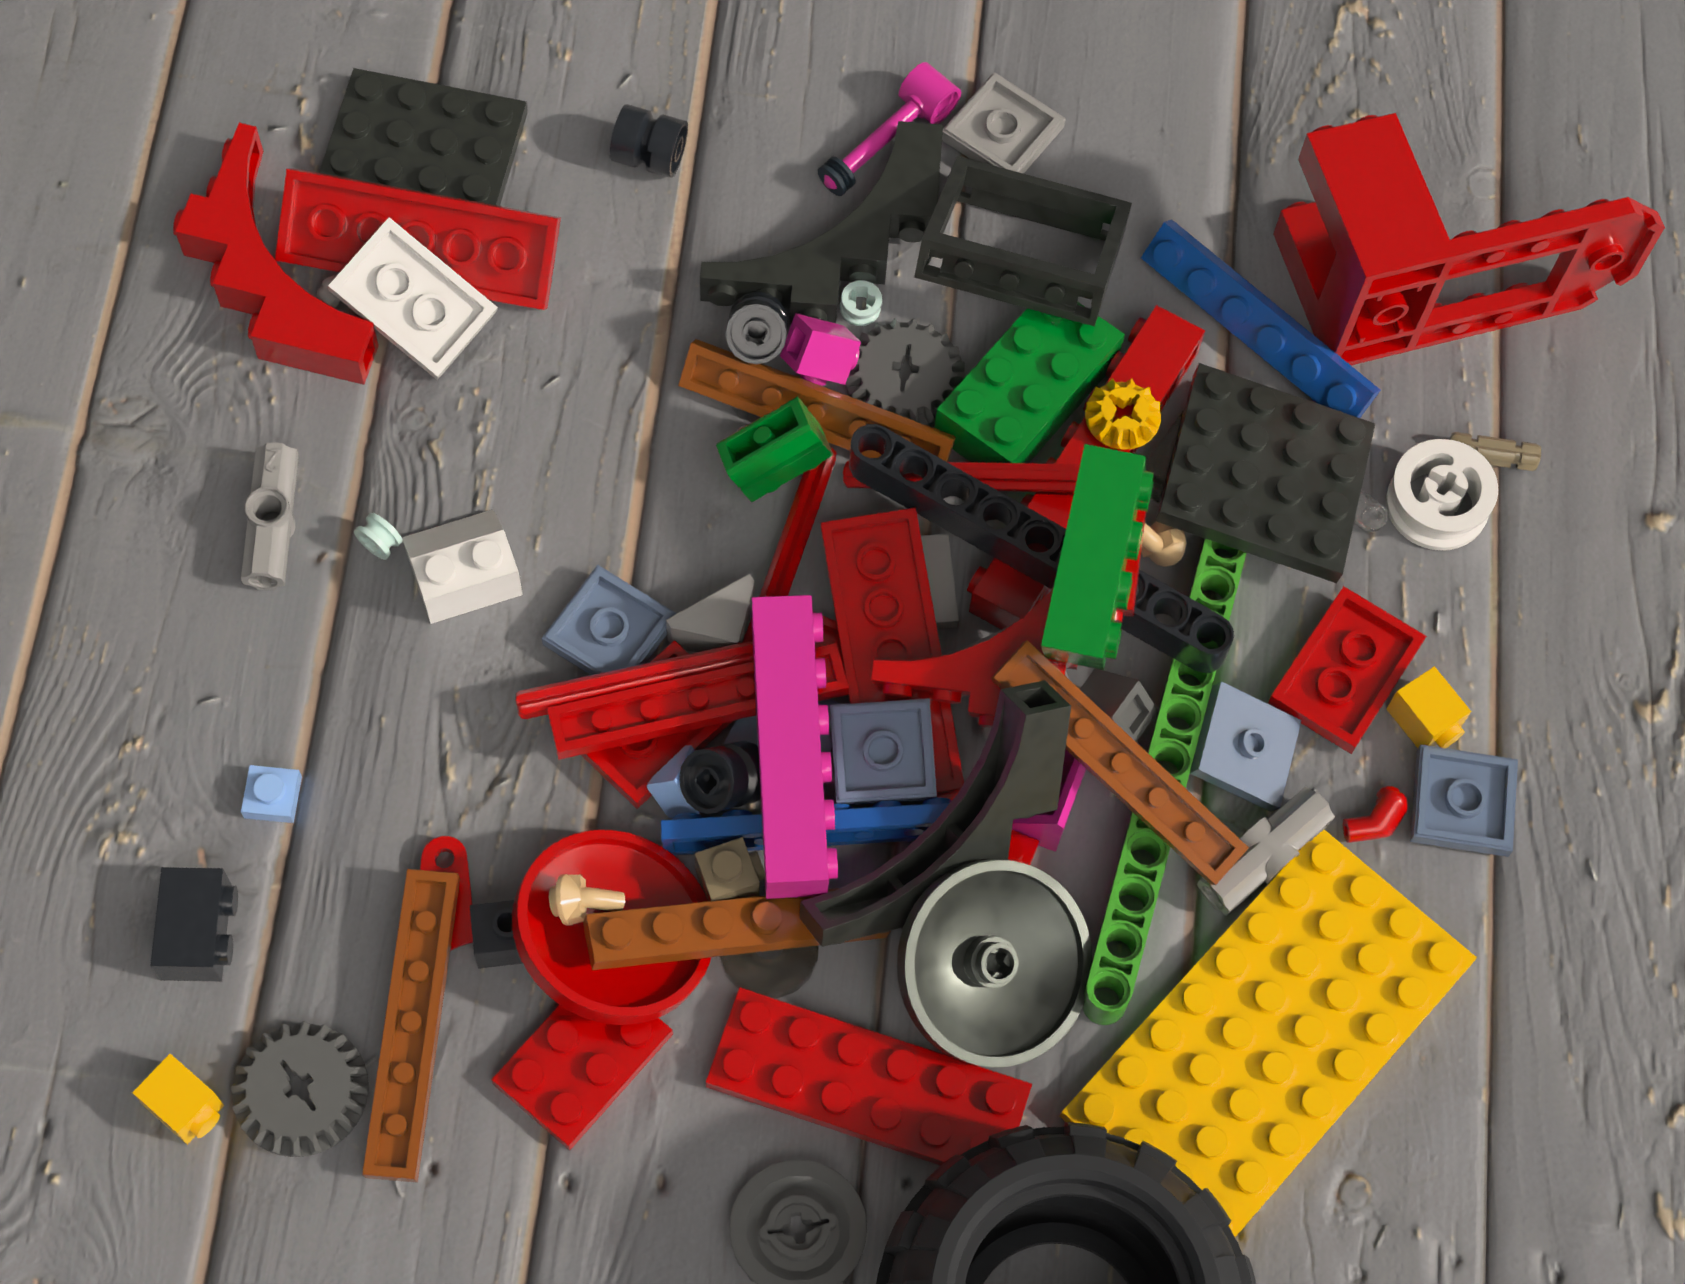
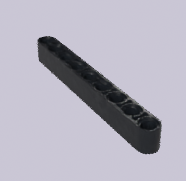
M867 424L859 427L854 432L850 445L849 469L853 477L859 482L907 509L916 507L918 515L1052 590L1066 528L883 426ZM873 450L880 453L881 456L868 458L861 453ZM908 473H914L921 476L923 479L919 481H909L902 476ZM955 496L962 499L964 503L952 505L947 503L944 498ZM988 520H999L1006 527L995 529L985 522ZM1039 543L1044 545L1048 551L1035 552L1027 545ZM1139 570L1134 617L1123 616L1121 629L1195 671L1211 673L1218 670L1224 664L1234 639V630L1230 622L1220 614ZM1155 615H1169L1176 623L1171 625L1163 624L1156 619ZM1198 639H1212L1219 648H1205L1199 643Z

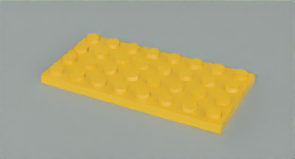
M1325 829L1298 851L1300 853L1298 857H1294L1285 865L1063 1109L1059 1116L1065 1122L1105 1127L1107 1133L1122 1137L1139 1145L1142 1141H1145L1177 1160L1175 1166L1186 1174L1201 1190L1208 1188L1231 1219L1229 1227L1235 1237L1477 959L1474 954Z

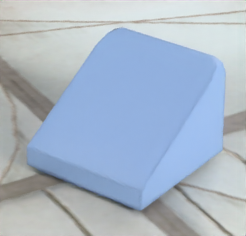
M692 745L684 746L647 784V789L669 818H673L681 813H700L686 802L681 792L679 781L683 762L688 755L695 751Z

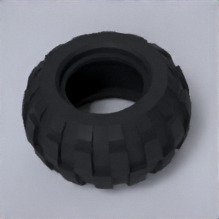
M1066 1122L1064 1127L1032 1128L1024 1125L990 1135L988 1141L967 1150L961 1155H954L937 1168L925 1180L922 1188L898 1217L884 1249L876 1284H984L990 1274L1007 1258L1024 1249L1044 1244L1071 1245L1092 1252L1108 1262L1123 1277L1127 1284H1256V1279L1250 1259L1242 1254L1239 1244L1229 1227L1231 1219L1208 1188L1201 1190L1186 1174L1175 1166L1177 1160L1145 1141H1142L1139 1145L1122 1137L1109 1134L1105 1127Z

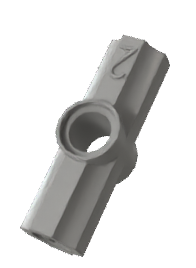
M266 442L264 446L256 448L251 494L247 497L245 503L248 521L241 581L244 585L252 586L257 590L275 591L276 588L285 586L290 538L296 528L293 508L299 453L297 449L290 448L283 443ZM269 512L280 513L277 516V518L273 520H261V518Z
M1305 786L1269 819L1264 817L1240 838L1249 847L1248 850L1218 884L1210 885L1203 877L1199 880L1197 886L1203 893L1205 900L1215 910H1219L1227 916L1262 883L1266 882L1269 884L1289 861L1300 855L1298 851L1309 841L1311 842L1314 837L1326 829L1333 821L1335 815L1332 813L1329 803L1317 791H1312Z

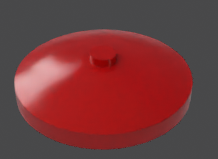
M590 830L575 833L555 842L535 859L521 881L512 910V928L516 948L521 961L535 983L544 993L565 1009L589 1020L606 1024L631 1025L648 1022L668 1014L681 1005L704 977L712 957L591 970L583 922L570 926L564 925L559 916L555 917L552 914L549 892L552 886H556L557 879L561 874L581 875L586 879V887L623 892L625 895L623 910L708 902L700 884L689 869L660 845L641 836L616 830ZM586 908V914L612 912Z

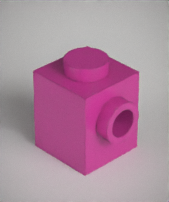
M795 313L780 357L796 373L800 374L804 380L821 386H825L827 381L845 385L850 371L855 368L858 362L861 341L844 325Z

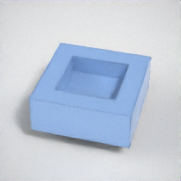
M249 765L241 808L244 819L294 823L302 779L300 771L296 769Z

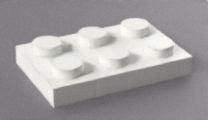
M390 217L328 285V290L362 319L373 322L374 328L436 380L439 379L497 312L498 308Z

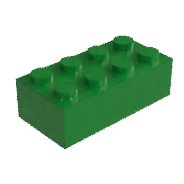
M1077 302V305L1085 307L1081 303ZM1027 308L937 408L934 428L956 436L952 449L970 462L1030 463L1092 392L1095 386L1105 377L1113 357L1118 351H1121L1125 334L1099 316L1094 327Z
M1084 444L1041 644L1043 655L1048 659L1104 670L1106 658L1116 660L1122 634V623L1114 622L1117 608L1127 610L1133 581V573L1125 571L1127 559L1137 561L1143 535V523L1136 521L1138 510L1148 511L1153 488L1154 473L1146 471V456Z

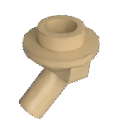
M1145 522L1141 551L1143 557H1150L1155 564L1163 567L1178 563L1185 553L1187 544L1184 531L1159 522H1155L1151 526Z
M561 874L557 879L556 886L550 888L549 903L552 914L555 917L559 916L564 925L570 926L584 921L586 908L612 912L622 911L625 905V895L623 892L586 887V879L581 875Z

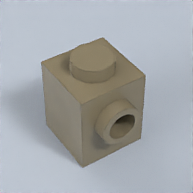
M743 837L695 853L696 875L708 902L759 896V881L765 879L764 868L756 850L748 853Z

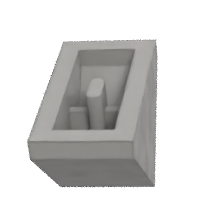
M748 574L666 619L667 640L671 644L675 640L683 649L694 652L742 643L752 612V597L755 595V581L751 575Z

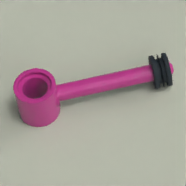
M928 62L920 63L907 75L899 89L898 95L905 104L842 160L833 156L824 165L819 167L818 176L830 192L837 196H843L856 183L854 173L895 137L898 121L912 122L916 117L925 118L931 124H939L950 115L958 104L961 90Z

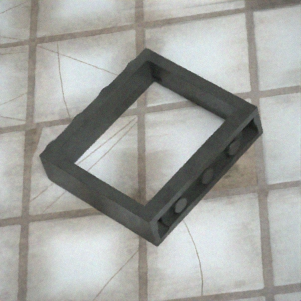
M957 156L922 237L914 278L1095 327L1122 243L1132 202ZM963 185L972 187L971 194L961 191ZM958 201L1104 240L1105 243L1095 274L943 233ZM1104 223L1110 224L1109 231L1102 229ZM932 257L943 259L941 268L929 265ZM1078 298L1091 299V308L1077 305Z

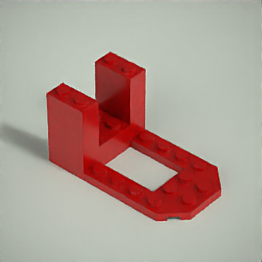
M1396 113L1379 117L1368 115L1354 123L1336 127L1325 125L1306 134L1298 161L1315 202H1296L1282 209L1273 235L1313 335L1352 366L1581 310L1598 300L1595 291L1613 280L1617 285L1621 286L1635 278L1661 236L1665 226L1657 211L1630 197L1613 201L1599 199L1584 208L1567 212L1563 209L1553 210L1538 219L1525 222L1511 220L1501 224L1496 229L1479 233L1472 230L1465 231L1450 239ZM1560 253L1544 282L1532 285L1518 283L1508 287L1503 292L1490 295L1476 293L1466 297L1461 302L1445 306L1441 303H1435L1445 280Z

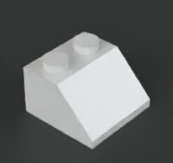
M493 509L402 537L430 624L523 595L518 568L504 529Z

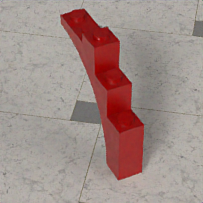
M239 122L233 138H228L224 143L221 157L222 165L218 175H213L210 178L206 197L191 193L185 208L179 209L175 216L173 233L177 236L183 255L214 263L210 284L211 287H214L220 307L252 314L248 326V338L252 340L258 359L364 385L379 347L373 322L338 311L310 295L281 269L267 250L257 230L254 215L255 181L264 151L257 127Z
M1138 510L1136 521L1143 523L1142 531L1144 534L1146 511ZM1143 535L1137 561L1127 559L1125 571L1133 573L1127 610L1117 608L1114 622L1122 623L1123 616L1134 617ZM1053 588L1022 619L987 641L953 654L916 661L874 660L871 681L877 686H883L882 694L895 697L911 698L912 690L932 692L931 700L961 704L962 696H969L968 713L970 716L979 717L978 726L992 728L1001 689L990 678L1018 647L1027 640L1043 654L1041 644ZM1048 659L1064 675L1066 668L1077 670L1076 664Z

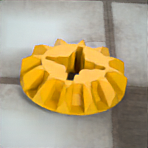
M1112 378L1107 385L1101 388L1096 387L1088 400L1085 410L1086 423L1090 432L1101 443L1115 449H1135L1145 445L1156 435L1161 423L1160 401H1156L1151 395L1150 387L1144 389L1135 385L1132 378L1127 382H1115ZM1115 405L1120 408H1125L1127 405H1135L1131 415L1133 419L1124 416L1113 422L1117 409Z

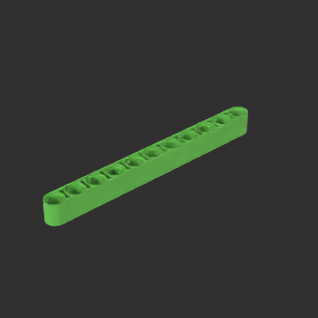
M1205 539L1189 598L1220 614L1229 621L1247 553ZM1224 549L1233 557H1219L1213 550ZM1202 591H1215L1222 599H1208L1203 595ZM1212 639V642L1200 643L1208 649L1219 648ZM1172 658L1147 753L1157 762L1169 761L1177 767L1178 773L1171 775L1186 788L1216 671L1201 673ZM1184 674L1192 675L1200 681V685L1189 686L1184 684L1179 676ZM1173 717L1181 718L1188 723L1190 728L1178 730L1172 727L1167 719ZM1132 811L1084 993V1014L1090 1021L1098 1025L1116 1023L1123 1017L1128 1007L1170 851V846ZM1135 850H1146L1153 855L1155 863L1149 865L1140 864L1133 858L1131 853ZM1125 895H1133L1142 902L1144 908L1138 911H1130L1122 906L1119 898ZM1112 941H1121L1130 948L1132 955L1126 958H1118L1108 951L1107 944ZM1102 987L1110 988L1118 995L1120 1002L1112 1006L1104 1005L1096 999L1094 991Z

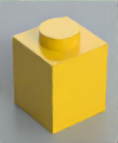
M1435 666L1396 691L1386 709L1417 748L1420 745H1438L1440 748L1449 747L1465 733L1462 725L1472 712Z
M169 1054L132 1092L146 1109L187 1145L195 1136L202 1138L212 1130L220 1118L218 1112L224 1107L218 1096L172 1054Z

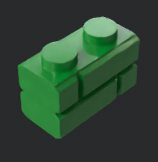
M798 396L781 405L777 410L769 412L716 443L728 476L751 503L767 493L776 491L781 485L807 470L816 468L821 462L833 456L821 425Z

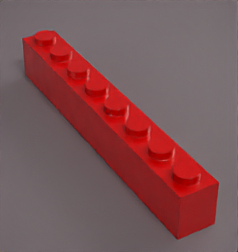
M1156 305L1147 320L1140 317L1135 323L1128 337V342L1132 344L1127 352L1124 354L1118 351L1113 357L1105 376L1109 377L1107 383L1112 378L1115 382H1127L1132 378L1135 385L1144 389L1150 387L1151 395L1156 401H1160L1161 413L1199 353L1205 330ZM1094 388V389L1092 390V392L1090 393V395H1089V397H1088V399H1087V401H1086V403H1085V405H1084L1083 411L1086 410L1087 402H1088V400L1090 399V397L1092 396V394H1093L1095 388ZM1134 404L1131 406L1127 405L1125 408L1115 405L1117 409L1113 422L1124 416L1133 419L1131 415ZM1084 417L1080 424L1073 421L1067 429L1060 446L1064 447V450L1059 458L1050 457L1045 464H1080L1084 444L1133 454L1137 452L1138 448L1121 450L1101 443L1090 432ZM1036 492L1034 496L1027 493L1020 503L1060 526L1067 528L1074 493ZM1039 543L1027 545L1035 552L1048 551L1044 545ZM994 558L988 569L982 566L977 569L968 585L967 591L972 594L969 612L1002 630L1022 619L1047 595L1050 589Z

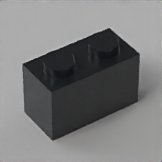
M161 867L150 964L160 980L222 982L223 966L231 965L233 957V937L231 934H227L228 917L235 916L238 908L237 886L231 884L223 868Z

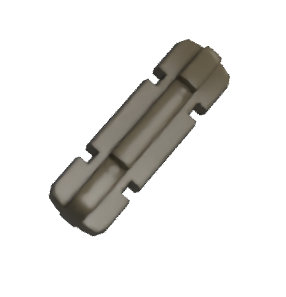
M1454 432L1449 440L1459 441L1474 448L1487 459L1490 465L1510 468L1512 463L1516 464L1517 469L1534 471L1540 463L1541 446L1536 443L1521 442V446H1518L1515 440L1477 435V439H1471V434Z

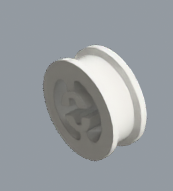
M1449 439L1424 441L1410 448L1401 457L1396 466L1386 493V508L1389 518L1400 534L1418 546L1432 550L1460 548L1473 541L1485 527L1498 497L1497 478L1487 459L1474 448L1459 441ZM1429 474L1416 499L1410 482L1421 475ZM1467 491L1472 501V509L1464 514L1454 516Z

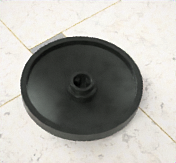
M988 859L963 864L943 874L922 893L911 909L903 926L897 952V977L904 1006L921 1034L934 1047L957 1060L985 1067H1008L1028 1062L1056 1045L1073 1026L1084 1006L1085 987L1093 961L1090 935L1085 919L1072 896L1057 880L1044 871L1025 863L1010 860Z

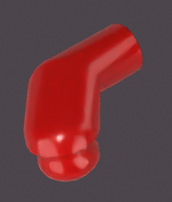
M1394 786L1381 788L1376 793L1379 799L1376 800V805L1370 815L1343 819V834L1346 842H1360L1391 836L1407 813L1408 804L1406 796Z

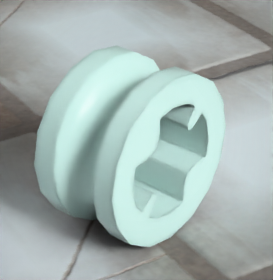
M865 280L849 283L841 295L840 313L843 319L855 326H866L873 323L881 311L882 294L879 288ZM857 297L866 298L865 310L856 309Z
M370 513L366 517L367 525L364 527L358 526L354 530V534L359 542L372 554L386 560L391 554L389 548L391 546L398 547L403 541L402 537L385 519L375 513Z

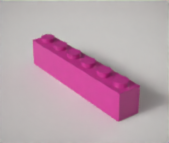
M812 595L752 597V636L766 899L815 897L828 893L829 879L838 878L837 849L827 848L826 830H835L834 800H824L823 782H832L831 752H821L820 735H829L828 705H818L817 688H826L825 658L815 659V643L823 642L822 612L813 613Z

